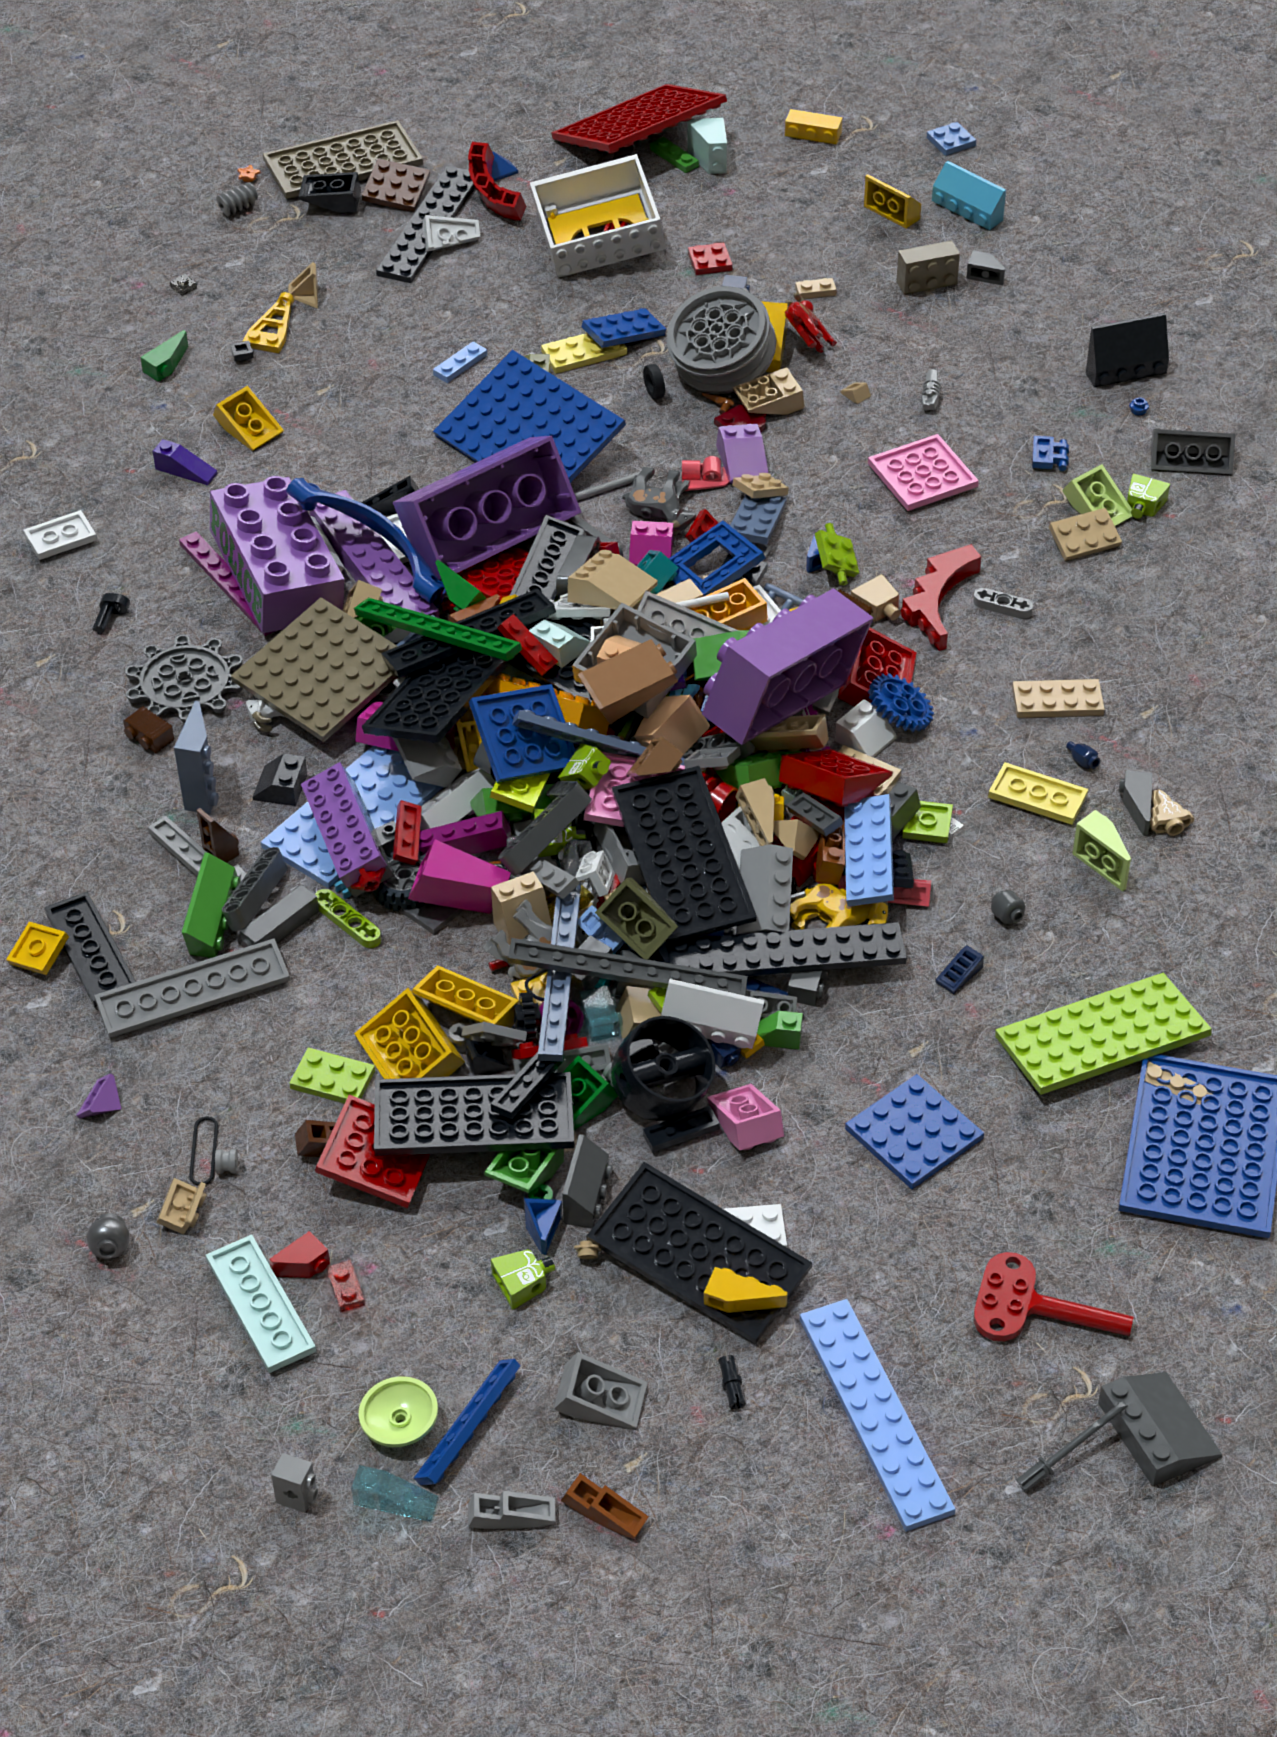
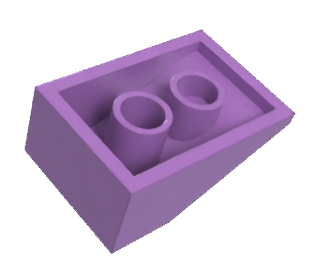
M758 424L728 425L718 428L716 446L730 484H733V478L741 477L743 474L758 476L759 473H768L763 439Z

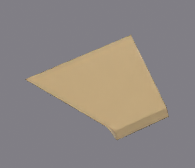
M312 262L288 285V293L294 297V300L318 309L316 264Z
M798 819L780 820L773 823V832L785 847L793 848V855L801 860L807 857L820 837V832Z

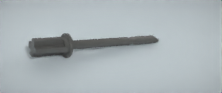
M1121 1401L1047 1461L1039 1457V1462L1016 1479L1017 1483L1027 1492L1047 1475L1050 1474L1052 1476L1054 1474L1051 1468L1053 1465L1127 1408L1128 1405Z

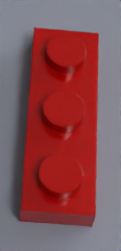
M514 614L497 628L507 639L521 643L522 650L520 653L541 676L558 663V660Z
M400 800L397 805L394 860L415 865L418 861L422 810L420 805Z
M577 1033L565 1035L564 1051L588 1046L586 1037H578ZM533 1041L520 1043L518 1049L512 1050L513 1059L533 1057L538 1052L539 1045H533Z

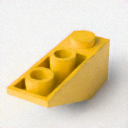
M715 1267L704 1291V1305L727 1313L781 1308L787 1305L788 1292L776 1285L769 1286L760 1283L756 1278L737 1275L728 1268L720 1269Z

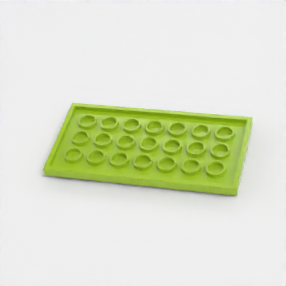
M1164 972L995 1029V1037L1040 1095L1198 1041L1212 1034V1028Z

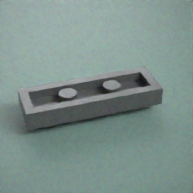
M804 792L786 805L791 814L824 836L833 833L844 824L839 815Z

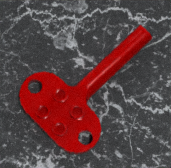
M1004 1252L995 1255L987 1263L974 1308L975 1327L984 1337L993 1341L1003 1342L1014 1339L1021 1333L1027 1317L1031 1314L1130 1337L1134 1316L1038 1294L1034 1289L1036 1270L1032 1262L1025 1256L1018 1253ZM1016 1263L1019 1265V1268L1011 1269L1006 1264ZM992 1324H999L1003 1329L995 1331L990 1326Z

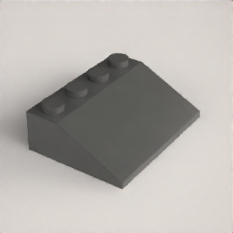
M1167 1372L1125 1376L1101 1386L1098 1404L1105 1414L1121 1401L1128 1405L1110 1422L1152 1486H1156L1222 1457V1453Z

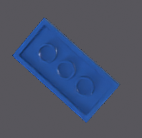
M646 308L583 320L581 326L602 348L664 336L666 333V328Z

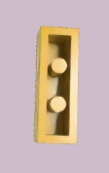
M790 109L785 120V136L837 145L842 133L843 117Z

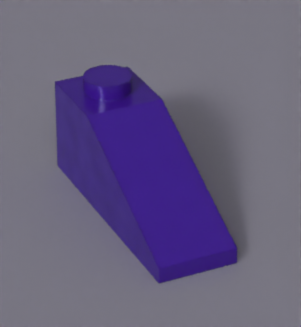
M162 439L152 451L155 470L207 486L218 474L216 469L180 444Z

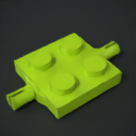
M827 523L825 525L826 531L819 530L815 533L822 567L834 572L838 576L839 585L844 586L848 584L846 575L855 577L859 574L851 539L835 533L833 523Z

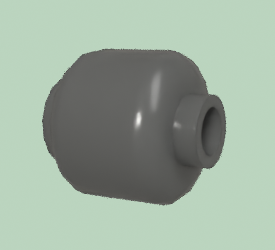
M1000 891L994 895L991 911L1004 924H1013L1023 918L1026 908L1025 902L1013 891Z

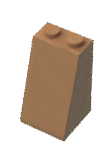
M652 639L578 674L609 725L678 682L674 675L677 673V670L673 663L665 661L663 657L667 654L660 643L655 645Z

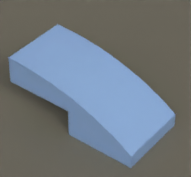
M591 905L578 919V925L588 936L591 935L611 947L613 954H615L624 945L625 941L595 913L598 909Z

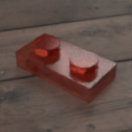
M351 1260L327 1266V1274L340 1313L365 1306L364 1297Z

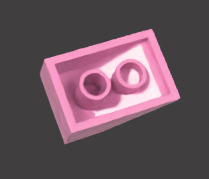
M752 1084L707 1097L708 1103L729 1141L737 1149L749 1150L756 1145L772 1143L776 1139L784 1137L781 1110Z

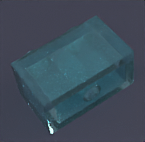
M607 986L580 991V1008L584 1015L591 1042L618 1037L619 1026H622L623 1023L620 1012L615 1011L617 1005L614 994L610 995Z

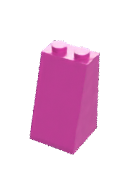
M435 839L419 866L408 899L490 914L493 910L491 887L508 881L511 873Z

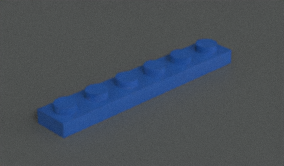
M515 1358L500 1360L415 1475L414 1479L419 1485L437 1484L441 1481L446 1468L458 1458L459 1450L473 1437L475 1428L487 1418L488 1410L500 1400L501 1392L515 1379V1373L521 1366Z

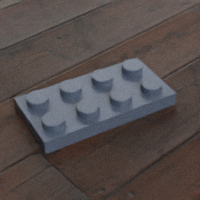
M746 494L730 526L750 542L767 545L784 511L787 498L781 496L751 498Z

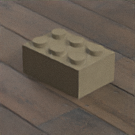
M952 240L899 250L896 282L904 295L957 285L960 253Z

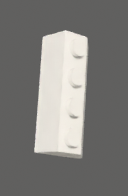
M479 768L464 773L457 778L448 788H444L422 805L420 831L462 821L465 815L470 816L475 813L470 801L482 788H493L495 781L492 776Z
M670 979L661 1016L682 1019L696 1027L706 1039H711L716 1043L724 1042L739 1048L752 1049L757 1035L764 1000Z

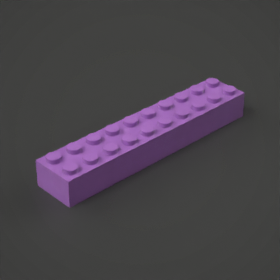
M346 490L335 493L352 499ZM317 503L315 510L309 511L310 516L316 518L342 564L356 582L360 580L381 588L380 596L383 597L382 602L416 612L423 611L426 615H434L439 618V610L434 603H428L415 592L413 576L380 534L348 515L320 503Z

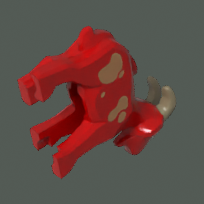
M799 293L793 294L797 300L796 302L785 301L789 306L785 311V317L808 347H815L818 352L822 353L824 347L819 340L821 337L832 347L837 344V341L828 333L820 319L813 313L814 307L810 301L804 300Z

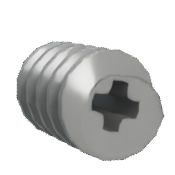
M248 182L245 185L239 186V188L236 187L233 190H228L226 193H221L220 196L217 195L216 199L220 210L228 217L230 212L235 214L236 209L242 211L243 207L245 209L249 208V204L254 206L255 199H258V194L253 184Z

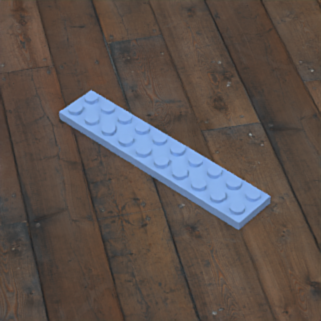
M848 1299L800 1314V1322L905 1532L955 1515L956 1509Z

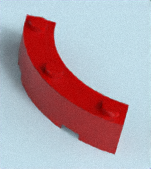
M472 142L468 154L469 174L481 200L495 213L505 218L521 221L527 207L521 192L511 191L504 187L501 188L495 183L492 178V165L495 157L489 143Z

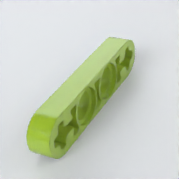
M321 889L315 893L318 898L319 912L358 943L370 949L377 947L381 943L380 929L329 889ZM337 910L346 911L343 915L334 914ZM352 922L361 923L360 926L355 928L349 926Z

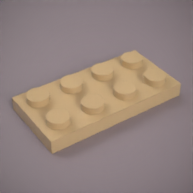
M1099 679L1013 681L1012 690L1017 718L1104 716L1105 709Z

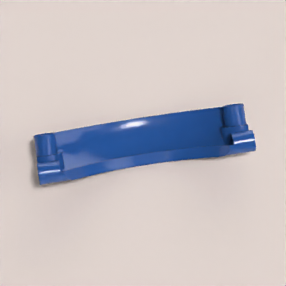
M295 478L290 482L286 492L298 501L303 510L312 511L315 510L317 503L323 504L361 522L392 543L410 561L415 592L428 603H434L437 608L441 606L446 594L443 582L439 581L433 570L404 533L387 517L356 500L321 490L316 484L307 483L304 478Z

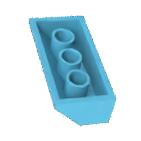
M950 161L945 162L933 185L932 201L988 230H991L1003 221L1006 189Z

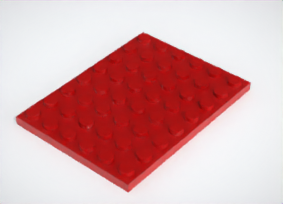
M665 84L551 132L553 140H558L561 143L567 142L570 145L576 144L580 147L585 146L589 147V149L595 148L599 151L614 153L619 151L620 147L633 145L634 141L647 139L648 135L661 133L664 128L675 127L678 125V122L689 121L692 119V116L703 115L707 113L706 110L719 108L721 104L727 102L726 94Z

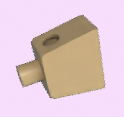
M882 574L851 590L852 597L858 598L862 603L864 602L872 607L871 616L873 621H879L886 616L891 620H896L900 616L901 611L898 609L899 594Z

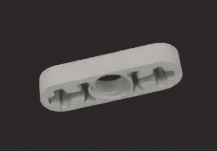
M978 588L974 592L973 603L979 608L1020 619H1027L1032 616L1033 603L1029 599L988 588ZM1004 601V602H1007L1008 604H1007V605H1000L998 602Z

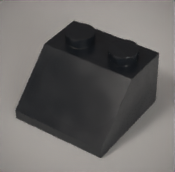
M283 753L266 764L253 794V800L296 806L302 791L301 783L305 782L307 777L305 756Z

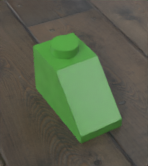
M777 1011L760 1020L757 1034L764 1040V1046L799 1050L803 1013Z

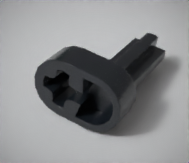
M105 593L99 603L101 609L94 623L93 631L102 634L105 632L112 614H126L130 606L129 598L122 594Z

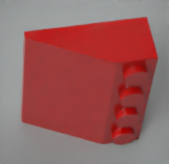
M869 628L848 680L844 686L839 688L837 698L854 707L864 699L872 703L873 700L868 698L870 695L868 693L869 686L877 676L882 674L887 676L890 673L893 678L895 675H898L900 680L906 678V682L910 683L912 681L917 652Z
M831 749L782 755L779 781L787 784L788 788L801 789L805 794L819 796L820 800L833 801L836 806L847 807L850 803L859 802L892 776L893 771Z

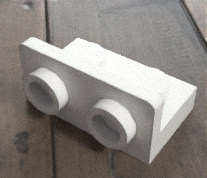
M603 850L599 852L592 851L583 856L576 879L579 882L589 878L592 889L596 890L599 897L608 894L615 872Z

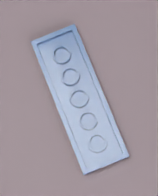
M886 794L866 797L859 802L850 803L847 807H844L846 901L848 907L894 900L890 796Z

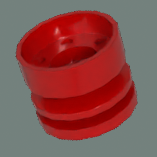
M702 773L722 823L735 810L737 804L735 796L738 789L724 782L718 785L716 778H710L709 775Z

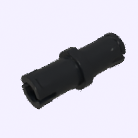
M728 1355L729 1361H727L726 1356H722L718 1359L723 1378L722 1387L726 1390L729 1408L736 1409V1403L738 1409L743 1408L746 1403L741 1389L742 1378L737 1373L735 1358L733 1355Z

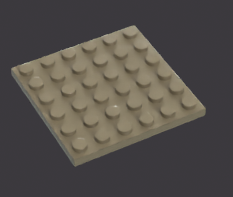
M321 597L231 675V679L234 683L325 742L397 677L383 661L381 654L397 647V645Z

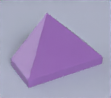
M111 1073L96 1081L76 1115L78 1118L81 1119L121 1110L115 1077Z

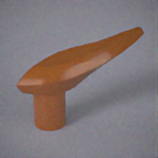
M702 393L703 396L721 406L720 414L725 413L734 405V402L728 398Z

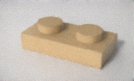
M833 278L804 280L795 283L796 292L803 299L836 296Z

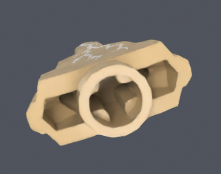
M1160 789L1152 792L1151 804L1153 808L1151 809L1150 826L1156 833L1167 832L1170 836H1176L1194 822L1195 818L1191 812L1183 809L1177 802L1172 801L1165 792Z

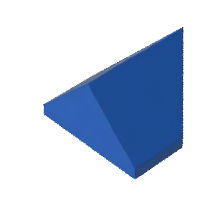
M524 1198L526 1229L541 1254L546 1255L562 1218V1201Z

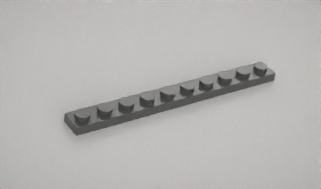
M511 938L507 963L665 989L668 987L669 980L673 979L743 996L746 994L747 976Z

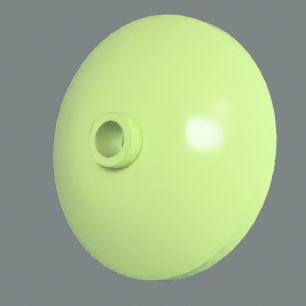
M393 1377L377 1383L365 1394L359 1407V1421L364 1433L372 1441L387 1447H403L421 1440L431 1431L438 1417V1403L434 1392L427 1384L412 1377Z

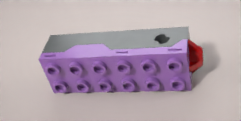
M339 762L301 783L337 874L351 894L357 897L366 891H374L379 887L380 883L393 877V870L356 783L343 765Z

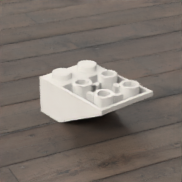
M739 806L721 824L740 870L741 850L759 847L760 845Z

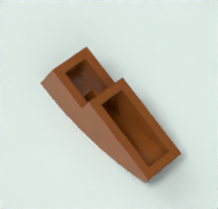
M579 1473L561 1499L563 1503L588 1519L632 1539L636 1537L649 1517L606 1485L600 1488L581 1473Z

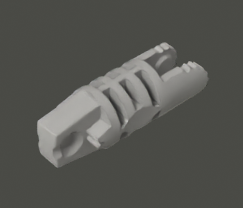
M930 369L927 372L926 380L923 384L922 402L924 410H935L939 401L941 384L938 381V372L935 369Z

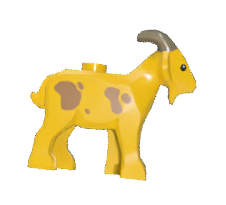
M817 884L811 889L807 888L805 889V897L796 899L790 904V915L794 919L791 926L795 930L805 929V922L816 916L829 923L826 928L855 926L869 919L868 924L887 923L888 918L887 901L848 907L846 890H839L831 884Z

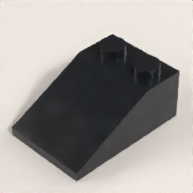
M358 173L304 175L299 200L338 213L357 212L361 194Z

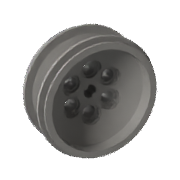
M721 286L709 288L693 295L677 309L669 324L667 347L678 374L689 386L708 394H728L735 392L733 387L759 378L766 372L776 350V334L764 304L756 296L741 288Z

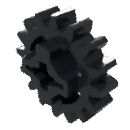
M532 992L519 993V1003L514 1005L516 1029L527 1032L526 1041L523 1043L532 1041L536 1043V1032L540 1031L541 1021L539 1005L533 1002Z

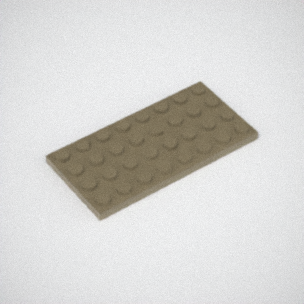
M398 120L262 153L264 162L286 199L299 196L304 175L357 172L359 181H363L370 177L378 158L415 167L423 165L422 156Z

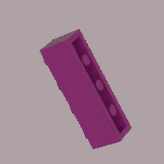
M503 811L421 830L418 851H421L423 855L427 853L435 839L470 855L505 847L511 843V827Z

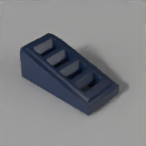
M966 945L940 973L935 982L955 994L983 968L984 956ZM948 977H951V978L954 979L956 982H955V983L952 982L951 980L948 979Z

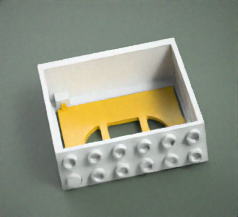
M637 154L530 182L536 212L557 278L666 249L661 220ZM639 196H640L641 199H642V202H643V205H644V208H645V211H646V213H647L648 218H647L646 215H645V212H644V209H643V206H642V203H641V201H640ZM547 220L549 221V225H550V228H551V231H552V234H553V237H554V240H555L556 245H554V243H553V240H552V237H551V234H550V231H549V227H548V224H547ZM619 221L628 222L631 225L620 227ZM607 223H613L615 228L594 235H590L588 231L590 228ZM579 232H583V238L573 240Z

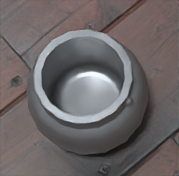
M112 1213L98 1216L87 1233L89 1249L94 1255L103 1259H114L121 1256L127 1250L130 1242L129 1229L122 1217Z

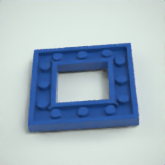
M722 520L669 558L679 567L676 570L677 575L670 583L675 586L680 582L691 579L703 593L704 597L739 579L747 571L766 559V557L759 548ZM718 546L734 557L703 580L689 569V567L695 565L697 561L710 554Z

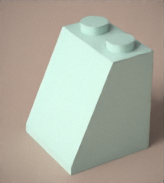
M703 118L687 121V152L699 160V165L708 174L727 173V139L724 118Z

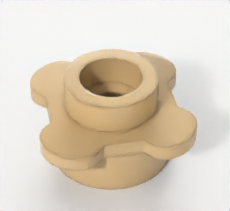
M581 1241L580 1245L574 1246L577 1257L580 1259L597 1258L598 1251H601L599 1246L591 1241Z

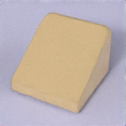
M854 382L841 391L842 395L856 404L871 396L868 385L865 382Z

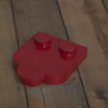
M738 405L715 417L714 425L719 428L720 426L758 424L760 432H763L766 428L765 417L767 414L749 413L744 405Z

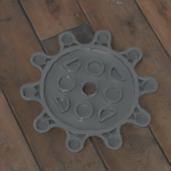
M180 634L175 637L174 645L171 648L161 649L154 644L147 645L143 649L145 656L148 658L147 663L143 665H129L125 668V674L129 679L139 681L137 686L126 691V698L132 703L140 701L150 702L147 709L159 717L167 712L178 713L183 723L186 722L195 701L200 702L201 709L208 708L216 713H221L227 705L225 699L221 696L227 692H240L243 690L242 687L232 681L230 674L233 670L241 667L243 658L238 654L230 656L219 655L218 652L222 647V641L218 638H211L205 644L196 646L191 644L188 635Z

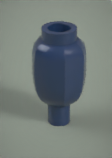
M1072 741L1067 743L1066 748L1071 751L1072 758L1079 765L1086 769H1096L1099 766L1101 760L1095 749L1082 743L1075 744Z

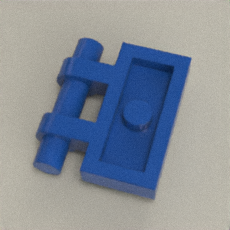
M1034 436L1032 468L1052 469L1053 464H1057L1060 471H1065L1069 464V457L1067 456L1069 445L1067 440L1061 439L1059 442H1054V437Z

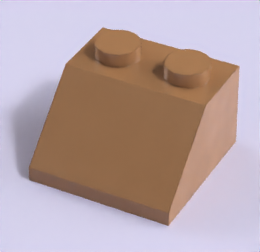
M664 737L654 738L626 775L635 777L671 772V770L676 771L682 763L681 757L684 753Z

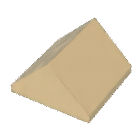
M626 986L616 1006L622 1038H625L633 1028L643 1021L661 1016L659 1010L647 996L648 991L651 989Z

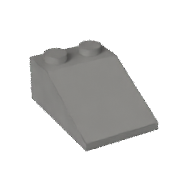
M577 1352L565 1363L554 1409L579 1420L636 1429L647 1382Z

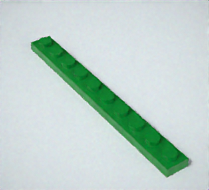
M369 597L354 607L357 616L505 661L514 658L522 650L520 642Z

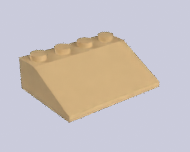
M601 550L568 577L567 602L615 610L621 603L633 607L643 598L645 591L650 592L658 585V580L621 555L613 554L609 550Z

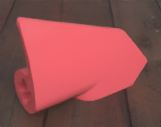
M716 456L705 458L703 463H700V460H682V481L690 480V486L685 491L725 487L730 483L724 467H721V460Z

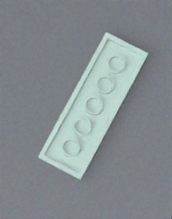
M253 1235L206 1254V1260L269 1373L316 1352L314 1342Z

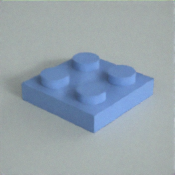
M958 122L927 131L926 138L945 156L976 146V139Z

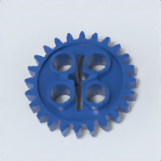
M890 673L887 676L882 674L877 676L869 686L868 693L870 695L868 698L873 700L871 705L877 706L875 711L881 712L883 714L882 718L887 717L889 724L894 722L896 728L902 726L904 731L909 728L912 732L915 730L920 732L921 729H925L932 721L934 712H932L933 706L929 705L931 701L924 698L926 694L920 693L919 687H913V682L907 683L906 678L900 680L898 675H895L893 678Z

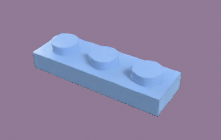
M471 342L435 367L433 375L449 383L486 357L487 349L475 342Z

